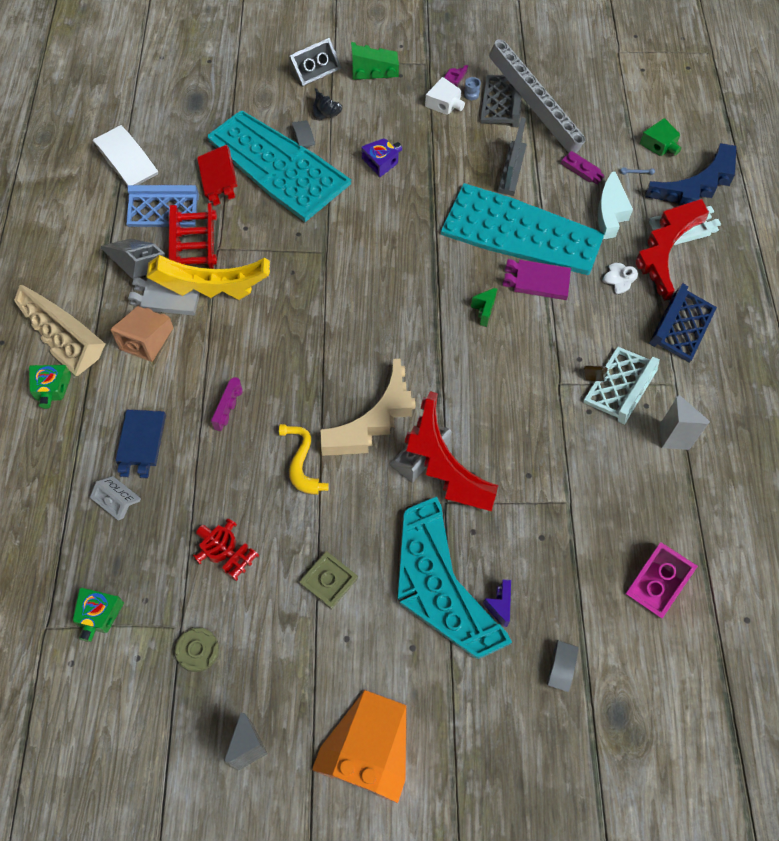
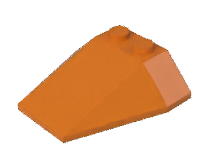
M364 690L320 747L312 771L333 779L335 777L374 792L377 796L398 803L406 780V705Z

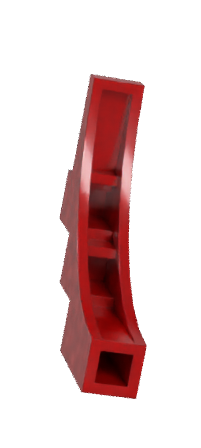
M702 199L663 211L660 219L661 228L651 231L648 239L650 248L638 253L636 259L637 268L641 269L643 275L649 273L651 280L657 286L658 294L662 295L664 301L671 299L675 291L668 268L670 250L684 233L695 226L705 223L709 211Z
M430 391L427 398L423 397L421 409L424 410L423 416L419 415L417 426H414L411 432H407L405 443L408 446L406 451L426 456L424 467L427 468L426 475L445 480L443 491H447L445 499L492 512L498 485L485 481L469 472L448 450L437 423L436 404L438 393Z

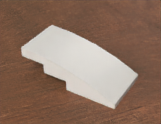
M122 125L93 139V142L110 167H113L127 187L128 185H139L158 174L150 159Z

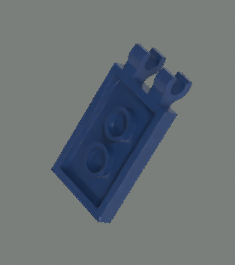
M126 410L116 456V463L119 464L118 473H121L120 477H129L131 465H139L137 473L140 474V478L149 477L150 466L157 465L166 419L165 411Z

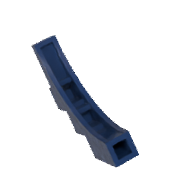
M720 143L715 153L714 161L707 169L696 176L675 182L650 181L645 197L676 202L678 206L700 200V197L712 198L718 185L730 186L735 176L736 146Z

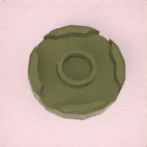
M193 628L187 633L185 632L176 643L175 655L177 661L184 669L190 672L207 670L218 658V640L212 632L205 628Z

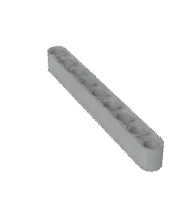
M496 40L489 53L490 59L569 153L573 151L577 154L585 142L584 135L509 45L503 40Z

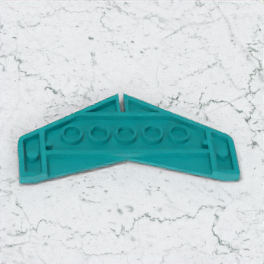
M437 496L408 508L404 513L398 600L415 592L416 595L400 601V605L476 659L483 658L511 645L512 641L504 628L493 620L460 584L453 573L442 507Z

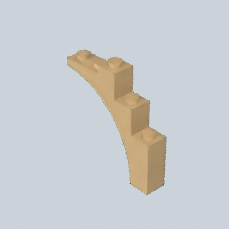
M393 359V372L389 386L383 397L370 411L351 423L321 430L322 456L369 453L368 446H372V436L390 435V428L394 427V417H412V409L416 408L415 398H411V391H407L406 382H402V377H405V366H401V359Z

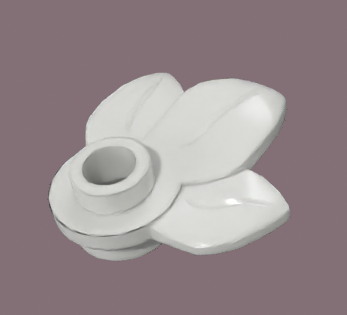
M613 263L609 265L610 271L605 274L602 281L603 283L615 285V293L621 294L630 289L631 283L638 277V272L634 267Z

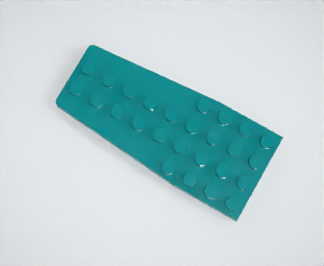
M239 111L208 134L209 143L216 149L227 144L233 164L270 197L304 222L308 221L351 185L350 178L303 146H299L298 143L244 111Z
M466 183L463 184L441 230V235L479 248L532 262L571 268L572 272L584 275L591 273L604 238V233L520 200Z

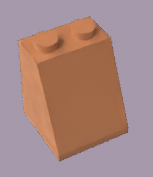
M137 306L114 325L111 332L120 350L153 362L173 330V325L167 315L158 314L149 308L144 309Z

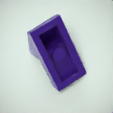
M503 579L501 585L497 586V599L485 598L483 605L503 627H507L510 622L511 580Z

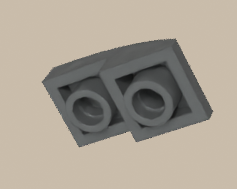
M308 121L292 122V129L299 146L309 148L315 145Z
M557 640L551 658L553 663L546 682L548 686L569 692L579 647Z

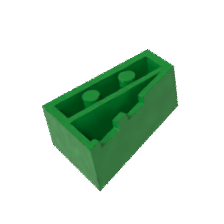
M351 42L353 80L399 77V61L396 51L382 48L377 50L370 48L368 45L363 47L356 45L355 42Z

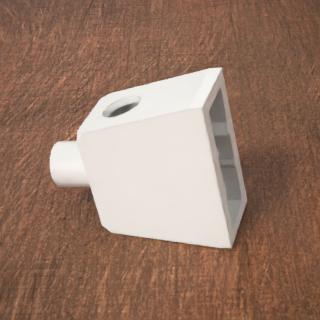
M442 77L426 94L425 107L449 114L454 108L462 111L465 102L460 100L461 90Z

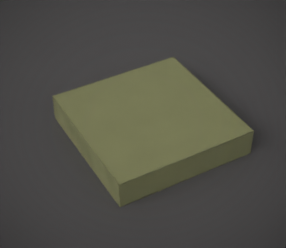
M326 551L301 579L300 585L332 610L357 581L358 575Z

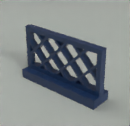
M682 283L674 292L649 344L654 347L658 344L690 363L717 307L687 290L689 286ZM685 298L691 299L694 305L688 306ZM700 307L710 310L709 314L703 315ZM689 309H696L698 316L692 317ZM685 310L688 318L681 319L679 311ZM700 319L703 327L697 328L694 320ZM689 321L692 329L686 330L683 322ZM678 323L681 331L675 332L672 325ZM694 332L696 340L691 341L688 333ZM683 334L686 342L679 343L677 335ZM666 337H672L674 344L671 345L665 342ZM688 346L690 354L684 353L681 347Z

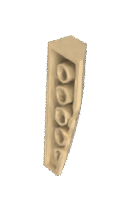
M24 285L19 286L14 299L15 303L25 317L30 318L32 327L40 332L42 335L41 340L49 345L51 354L59 362L66 365L75 376H79L99 360L105 346L102 340L56 304Z

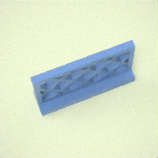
M128 185V227H169V221H166L165 218L169 215L170 207L166 203L170 200H175L177 208L181 206L185 210L182 213H197L199 193L196 185ZM134 200H141L143 202L137 208L133 205ZM153 200H158L160 203L154 208L149 204ZM186 200H193V204L188 208L183 205ZM145 206H148L151 211L143 215L140 211ZM164 206L168 211L161 216L157 210ZM137 213L142 217L138 221H132V217ZM154 213L159 217L155 221L148 220ZM196 220L182 221L180 226L196 227Z

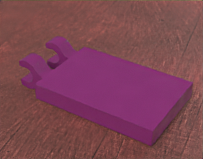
M507 259L505 268L507 273H505L503 286L515 287L514 292L567 300L571 268L519 260V263H516L512 259ZM510 273H517V277H514Z

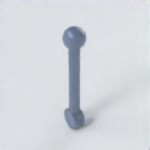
M623 167L620 173L623 175L626 173H649L653 175L655 169L633 170Z

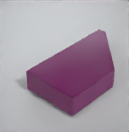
M464 65L463 68L449 69L444 78L458 87L468 70V65Z

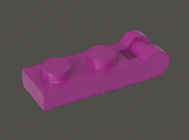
M237 377L229 380L211 420L214 430L222 431L224 425L228 424L229 413L236 406V397L243 393L240 379Z

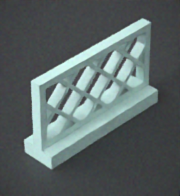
M617 347L605 366L608 368L604 382L609 381L611 387L602 389L600 383L603 381H596L585 397L584 403L617 417L618 422L625 425L656 374L660 359L652 357L650 360ZM621 354L626 356L627 360L618 362L617 356ZM640 362L645 364V366L635 369L633 363ZM630 364L632 370L623 372L621 366ZM617 367L619 373L610 375L609 369ZM635 375L636 380L627 383L625 376ZM622 378L624 384L614 385L612 380ZM626 388L628 393L619 396L617 390ZM613 391L615 397L606 399L604 393ZM600 394L602 397L601 401L591 400V397ZM618 402L619 408L614 410L608 404Z

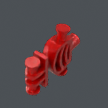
M227 518V523L224 527L218 525L213 531L205 525L200 526L196 534L203 539L199 545L202 551L197 555L193 554L199 565L202 564L201 561L206 557L214 563L229 558L222 569L233 580L237 581V577L241 573L244 574L246 572L244 567L246 565L251 566L254 558L259 557L258 553L252 548L249 549L246 543L236 553L234 552L236 539L231 530L237 524L231 519Z

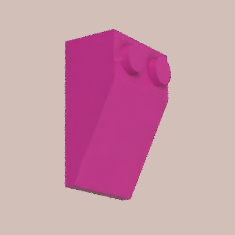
M660 542L626 594L663 619L698 565Z

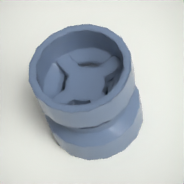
M469 77L466 79L464 90L466 99H478L481 85L478 78Z

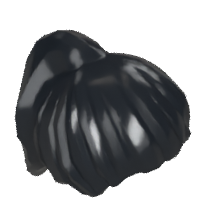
M317 88L314 89L316 98L313 105V115L316 119L322 120L325 117H334L341 113L342 105L339 102L332 101L330 96H324Z

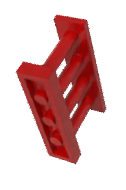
M208 203V212L182 213L178 211L177 205H170L169 260L184 265L208 264L210 269H214V265H217V255L214 254V220H217L216 210H213L211 203ZM208 219V227L182 228L180 226V222L183 220ZM208 234V241L182 243L180 237L182 235ZM208 248V256L181 258L179 256L182 250Z

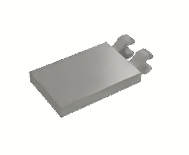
M138 277L133 279L134 290L144 291V294L142 296L136 292H130L128 299L131 300V305H140V307L144 309L149 308L154 312L195 316L200 292L193 289L191 292L181 296L150 279H147V281Z

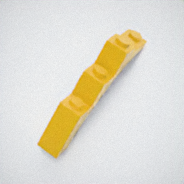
M158 255L148 262L147 278L181 296L194 289L210 298L223 291L240 300L251 293V286L269 276L270 261L262 258L242 267L206 269L187 266Z

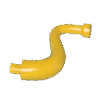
M280 424V436L299 434L303 437L302 444L293 457L289 468V478L292 485L297 490L307 494L318 495L319 491H328L329 483H319V478L307 477L302 470L303 462L311 444L309 431L302 427Z

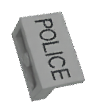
M114 476L96 481L90 496L92 500L117 520L125 517L130 505L141 500L139 496Z

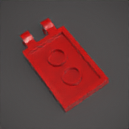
M227 144L198 156L197 159L205 196L210 201H213L214 206L220 204L218 194L223 192L225 195H228L229 200L235 198L233 188L238 187L230 149Z

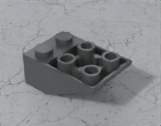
M131 238L101 246V249L132 279L147 275L148 262L158 255L165 257V253L154 243Z

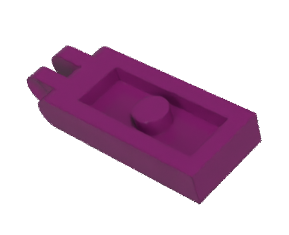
M573 151L562 159L561 165L588 182L599 184L605 178L600 168Z

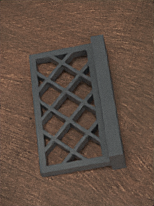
M487 75L481 124L513 123V127H519L522 96L512 84L508 85L506 83L509 80L504 75ZM490 81H497V83L492 85ZM501 85L505 87L502 90L497 89ZM508 90L512 92L508 96L504 94ZM492 91L496 92L493 96L489 95ZM501 96L503 99L498 102L496 98ZM508 101L510 105L505 107L503 104ZM493 102L495 105L489 107L487 104ZM498 107L502 110L498 113L494 111ZM489 113L494 115L490 118H485V116ZM507 113L510 117H502V115Z
M521 117L516 140L510 143L498 193L511 196L515 194L527 143H522L526 118Z

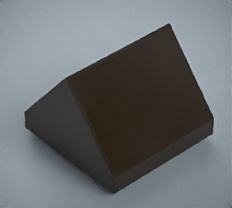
M584 366L586 381L604 382L608 371L607 367Z

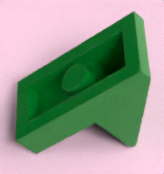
M497 288L490 289L472 298L471 308L480 310L478 318H481L480 326L487 327L497 295Z

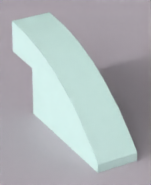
M612 172L606 181L598 207V224L600 231L604 233L603 239L616 237L620 227L618 222L629 221L633 211L616 172Z

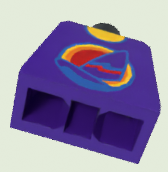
M384 138L361 147L362 159L379 177L398 164V153L402 151V146L399 142L391 145Z

